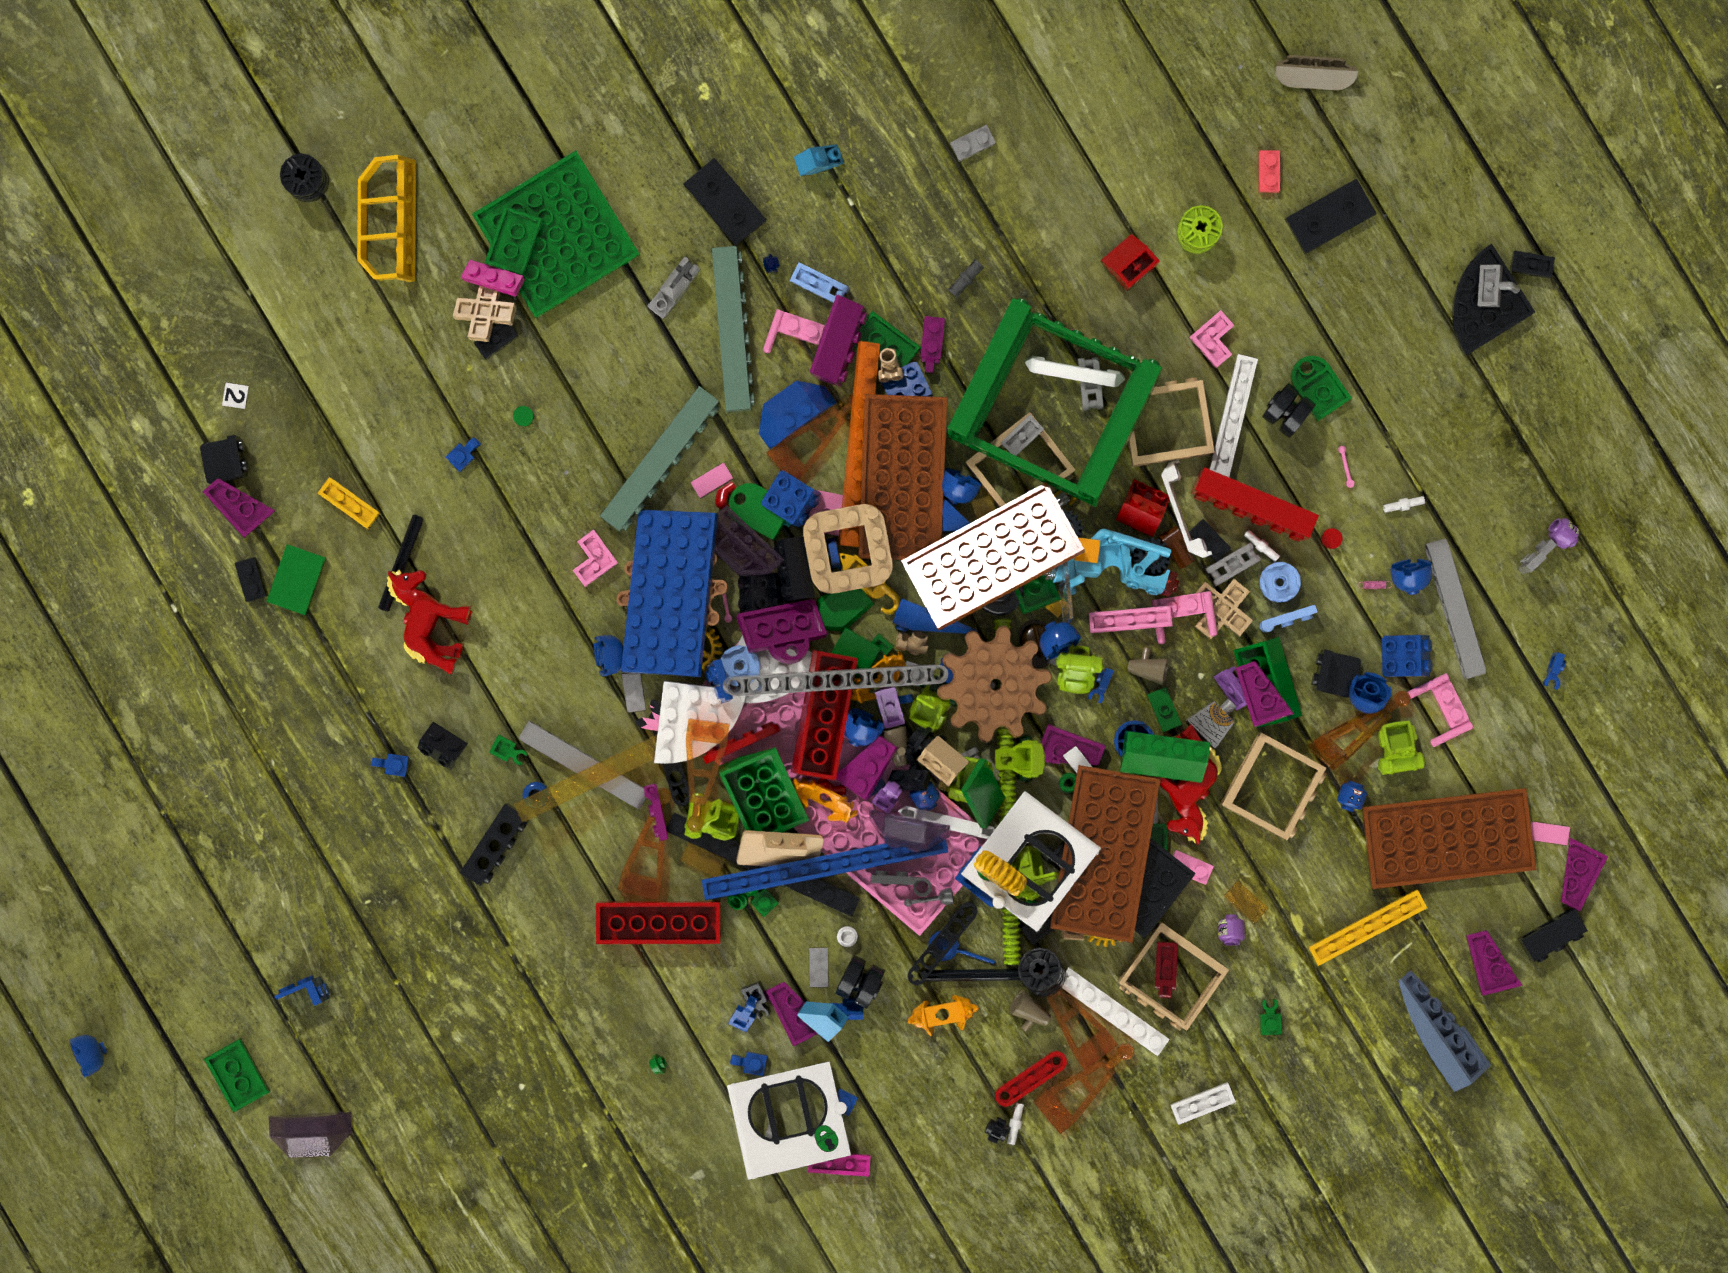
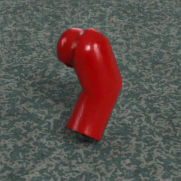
M732 481L720 488L716 493L715 505L721 511L728 509V495L736 489Z
M820 778L817 781L821 786L839 795H846V787L844 785L834 786L824 778Z

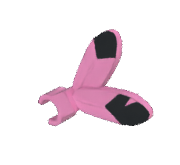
M651 700L650 708L655 720L639 718L635 722L641 728L658 731L661 705L656 700Z

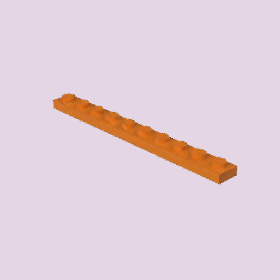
M858 342L842 508L861 504L865 394H875L880 350V344ZM860 526L840 529L838 545L859 547Z

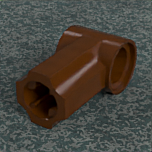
M1177 526L1158 536L1161 540L1160 542L1162 544L1165 542L1167 544L1165 547L1171 549L1170 554L1179 569L1195 561L1192 553L1188 551L1184 537Z

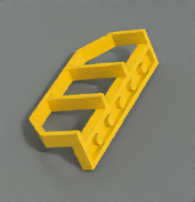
M401 155L374 157L358 178L357 261L375 280L398 279L406 282H415L416 160ZM397 161V196L367 199V182L380 165L386 162ZM397 202L396 232L367 235V205ZM397 239L396 273L380 275L367 260V241Z

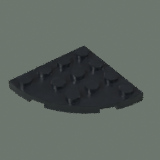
M1493 244L1483 249L1468 264L1455 290L1452 305L1453 328L1464 356L1535 313L1521 289L1518 293H1513L1510 290H1501L1500 307L1477 306L1480 265H1502V282H1513L1518 285Z

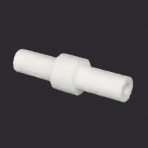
M1424 496L1412 499H1399L1398 502L1383 505L1384 513L1396 510H1409L1410 507L1425 504Z
M1250 530L1244 534L1260 553H1265L1274 562L1280 557L1268 546V542L1260 539Z
M1016 1103L1013 1119L1010 1118L1009 1123L1011 1128L1007 1141L1008 1144L1015 1145L1018 1130L1022 1126L1021 1117L1024 1104Z

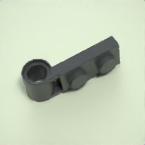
M875 870V874H871V883L913 885L915 894L920 897L929 895L932 889V885L927 878L912 877L906 871H896V875H888V871ZM920 881L928 884V890L924 893L916 889V885Z

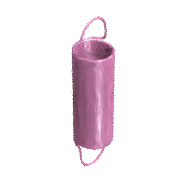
M1364 581L1363 588L1386 589V582L1389 581Z

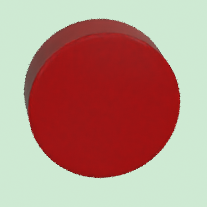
M1335 528L1325 530L1321 536L1323 546L1328 549L1339 547L1343 540L1341 532Z

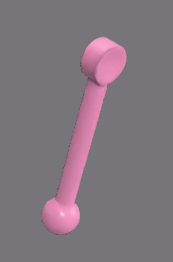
M1340 446L1338 451L1341 453L1347 477L1346 486L1351 488L1354 486V481L1351 480L1345 455L1346 447Z
M725 593L722 595L726 614L724 620L729 623L733 618L729 613Z

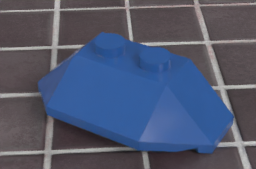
M795 381L763 404L759 435L769 449L772 450L837 404V402L825 386Z

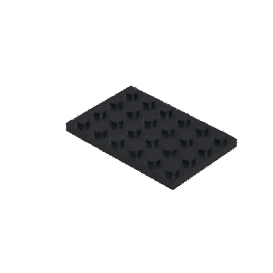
M1151 838L1135 932L1144 939L1196 874ZM1064 840L1053 852L1061 859L1065 845ZM1049 858L1047 863L1060 872L1061 866Z

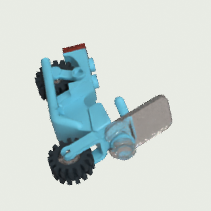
M1062 510L1075 534L1080 538L1083 530L1081 519L1078 520L1079 516L1076 514L1075 516L1072 515V511L1066 512V510ZM1100 529L1091 538L1100 540L1098 563L1075 561L1073 558L1043 574L1045 580H1053V583L1059 582L1063 622L1069 624L1073 620L1071 595L1077 593L1075 586L1083 583L1085 577H1099L1101 572L1109 566L1119 568L1120 581L1125 583L1127 587L1133 589L1141 588L1151 595L1161 594L1169 597L1172 592H1176L1179 580H1176L1178 573L1168 569L1163 575L1156 576L1162 574L1170 563L1171 549L1165 547L1167 545L1165 542L1162 544L1160 539L1154 540V538L1140 540L1109 529Z

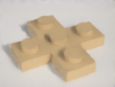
M479 286L476 299L457 298L453 317L455 320L471 321L467 336L469 340L489 342L493 323L513 325L517 308L516 304L500 302L501 292Z
M1235 579L1229 583L1221 594L1204 582L1196 593L1211 591L1217 632L1224 624L1240 637L1253 621L1237 608L1250 591ZM1205 613L1195 627L1211 640L1213 636L1209 635Z

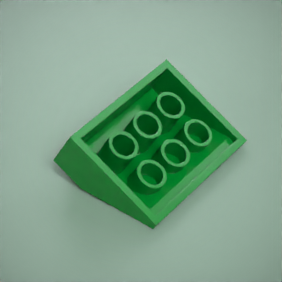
M776 747L742 756L718 766L719 775L745 830L782 833L809 821Z

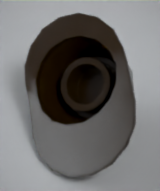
M1040 620L1025 622L1019 631L1021 646L1027 641H1035L1038 644V652L1032 658L1034 668H1044L1049 665L1040 648V638L1046 626Z

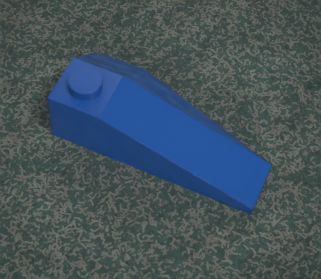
M905 599L901 600L892 622L896 624V629L906 632L907 629L911 631L967 634L969 631L978 632V630L957 621L939 631L926 608Z

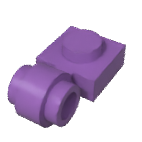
M888 781L885 787L879 790L871 803L889 814L898 801L897 797L902 792V789L899 788L900 785L894 781Z

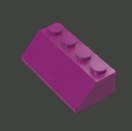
M836 294L810 369V373L818 380L841 387L842 382L846 381L848 364L852 363L855 355L853 351L854 345L860 341V328L862 324L865 325L868 318L867 309L864 306Z

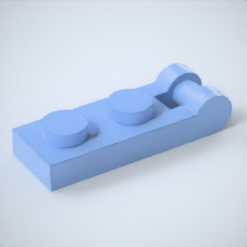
M800 262L790 279V282L834 303L836 295L830 294L832 287L838 289L836 294L842 297L850 289L848 286Z
M1312 605L1264 620L1259 624V629L1266 633L1272 631L1274 626L1281 624L1282 628L1293 625V620L1301 618V621L1312 619V614L1317 613L1316 606Z

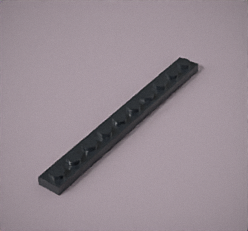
M675 812L673 813L666 828L668 833L737 864L736 859L740 842L734 839L723 841L703 832L700 838H689L684 834L687 818ZM740 865V866H742V867H744V868H746V869H749V870H754V869H759V868L768 867V866ZM818 878L783 885L851 917L860 900V897Z

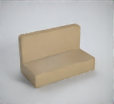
M939 736L925 747L917 759L948 787L969 763L967 759Z

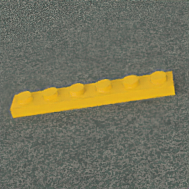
M1416 889L1312 944L1308 949L1319 966L1427 909V906Z

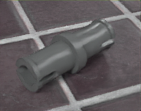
M974 259L969 267L959 274L960 277L948 291L958 298L968 285H972V280L984 269V266Z

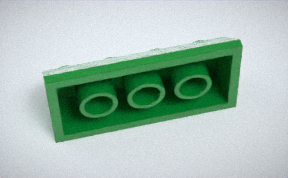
M1280 637L1233 650L1238 667L1254 661L1259 664L1294 712L1293 715L1257 726L1256 729L1302 716Z
M1125 731L1120 772L1202 783L1208 764L1210 742Z

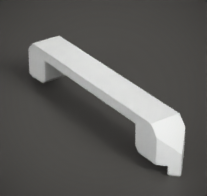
M1033 355L1025 359V364L1029 371L1033 373L1111 387H1118L1125 380L1124 375L1117 370L1107 369V371L1084 368L1045 361V358Z
M1176 459L1168 463L1161 476L1188 551L1204 558L1212 555V551L1207 550L1203 539H1191L1172 486L1173 482L1181 479L1176 465L1180 461Z
M905 806L898 810L901 817L905 820L988 839L995 830L993 826L983 829L980 828L977 822L920 810L910 806Z

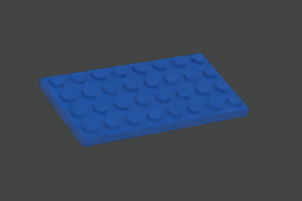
M641 510L638 514L621 672L701 677L718 522L717 513Z

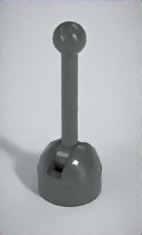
M945 888L940 891L938 896L915 900L905 899L904 905L910 907L912 904L939 900L944 905L954 904L952 888Z

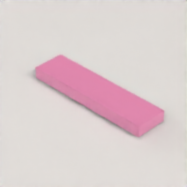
M1171 606L1089 613L1091 633L1173 626Z

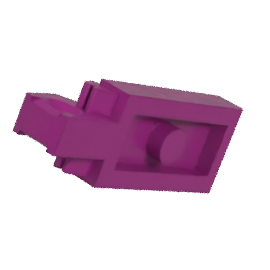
M925 316L920 358L921 362H926L925 373L933 374L934 363L939 364V360H941L945 318Z
M657 785L644 786L645 797L652 802V805H648L650 816L655 817L657 824L653 825L655 838L659 837L660 841L667 840L668 833Z

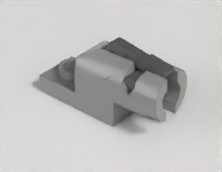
M684 256L647 307L664 320L687 292L688 286L695 279L700 268L695 264H691L690 260Z

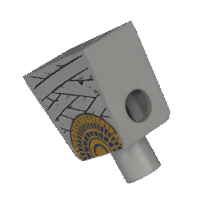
M1229 699L1221 706L1212 701L1185 721L1189 725L1192 724L1196 732L1206 742H1210V746L1215 749L1234 724L1229 714L1237 707Z

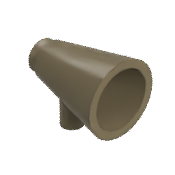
M1143 648L1141 659L1129 660L1128 672L1164 686L1168 671V659H1149L1151 649Z
M906 726L883 732L881 736L899 747L892 758L896 767L908 765L905 756V749H907Z
M1021 990L1015 996L1009 1008V1014L1026 1019L1021 1026L1026 1032L1034 1023L1046 1026L1051 1019V1015L1025 990Z

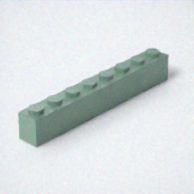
M736 246L712 248L726 412L751 411V406L755 405L754 393H750L749 385H753L752 373H748L747 365H751L750 352L746 353V345L749 344V334L744 332V324H748L747 312H743L742 304H746L745 292H741L740 284H744L743 271L739 272V264H742V253L737 251Z
M699 386L600 517L618 531L622 532L623 529L627 531L633 523L632 517L635 514H639L646 506L644 504L645 500L648 497L652 498L657 492L658 488L656 486L660 481L664 482L670 475L668 470L671 466H676L683 458L681 453L685 448L689 450L694 444V436L698 432L701 434L708 425L706 423L707 419L717 414L720 409L718 406L720 402Z

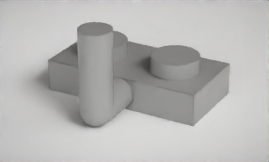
M1480 265L1477 306L1500 307L1501 290H1510L1513 293L1520 291V287L1515 283L1502 282V265Z

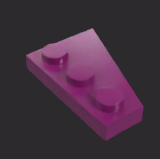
M219 478L202 491L244 538L275 512L272 508Z
M1254 661L1236 668L1254 727L1294 714L1257 662Z
M1047 724L1041 740L1045 752V763L1053 764L1068 763L1063 755L1076 746L1091 765H1099L1106 747L1105 744Z
M879 736L837 773L836 780L864 800H868L899 747L883 736Z
M1570 838L1561 903L1580 912L1608 856Z
M1487 930L1465 935L1482 996L1523 986L1500 953L1501 951Z
M785 982L766 990L768 998L793 1047L818 1034L797 1016L805 1002Z

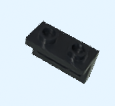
M432 722L421 737L417 748L423 755L437 760L441 766L452 769L468 743L435 722Z

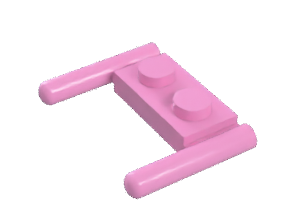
M777 309L763 351L765 353L771 352L777 332L819 345L825 325Z
M1211 591L1151 600L1152 607L1171 606L1172 618L1206 613L1209 635L1213 637L1217 635ZM1164 627L1156 628L1158 644H1164L1166 642Z
M1447 673L1407 692V697L1412 699L1432 690L1431 692L1451 729L1431 739L1430 744L1433 747L1473 729V725L1469 721V717Z

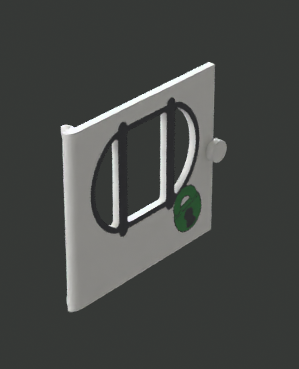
M1025 791L961 875L993 898V906L995 908L1001 909L1005 907L1038 932L1094 857L1099 854L1101 847ZM1048 833L1060 837L1070 848L1072 864H1067L1034 839L1033 836ZM1030 843L1066 870L1067 873L1050 894L1024 875L1027 879L1026 885L1044 898V901L1038 903H1027L1001 889L978 872L974 867L977 856L983 850H987L1011 865L1024 846Z
M830 1062L727 1085L748 1180L851 1155L842 1114L846 1112L847 1107L845 1103L838 1100ZM804 1081L817 1088L824 1101V1114L816 1128L812 1126L803 1086ZM796 1083L807 1130L779 1137L769 1089ZM759 1092L763 1093L772 1133L771 1139L758 1132L751 1119V1106Z

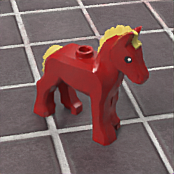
M400 570L397 572L388 571L387 587H389L390 595L395 597L397 602L410 607V612L405 614L403 624L406 625L403 637L405 651L412 659L416 658L419 663L425 664L427 662L453 675L457 659H446L442 656L460 658L464 644L455 643L452 646H441L434 642L430 635L439 616L468 625L473 613L471 611L472 606L451 607L439 603L430 594L417 589L418 585L426 580L427 574L422 570L411 573H402Z
M1192 724L1180 734L1183 739L1202 741ZM1210 747L1208 764L1202 783L1177 780L1175 782L1170 778L1141 775L1160 779L1161 787L1169 794L1172 804L1182 816L1176 820H1169L1166 824L1167 829L1186 836L1188 841L1193 840L1196 845L1200 844V841L1207 834L1206 829H1208V821L1205 819L1206 814L1196 802L1208 796L1210 793L1208 789L1214 784L1222 768L1219 756H1216V750Z

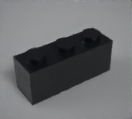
M804 536L775 541L774 554L777 557V573L781 581L780 591L784 602L815 597Z
M1570 908L1518 938V941L1529 960L1539 963L1549 957L1547 954L1552 951L1558 952L1566 947L1565 944L1569 941L1575 942L1583 938V933L1588 930L1576 909Z

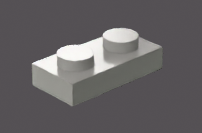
M987 125L950 142L959 162L996 144Z
M1029 415L1000 443L1009 453L1017 456L1044 431V428Z

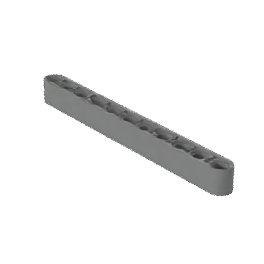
M929 664L730 676L724 680L723 690L732 696L940 684L947 680L948 670L942 665ZM938 668L941 674L938 679H935L933 672ZM915 670H919L921 674L917 681L913 678ZM899 671L901 677L899 681L895 682L893 674ZM879 672L881 676L880 681L874 683L873 675ZM856 673L860 675V682L858 684H854L852 681V677ZM838 674L840 682L835 686L832 683V678ZM817 675L820 678V683L814 687L812 685V678ZM794 677H798L800 681L799 686L793 688L791 685V680ZM774 678L779 680V686L776 689L771 687V681ZM756 679L759 682V687L753 691L750 688V683ZM736 680L738 689L732 692L729 685L732 681Z

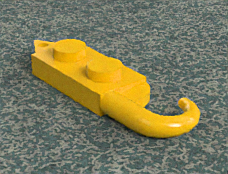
M838 553L842 566L841 571L868 566L856 554L852 556ZM885 582L877 586L861 588L874 599H878L885 594L893 600L894 606L891 609L881 608V611L889 615L897 612L901 602L900 597Z

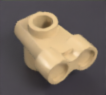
M891 348L883 349L880 353L881 370L878 371L879 382L902 380L903 370L899 367L896 350Z
M899 631L896 637V649L908 650L910 654L915 656L926 654L928 636L921 631H914L912 636Z

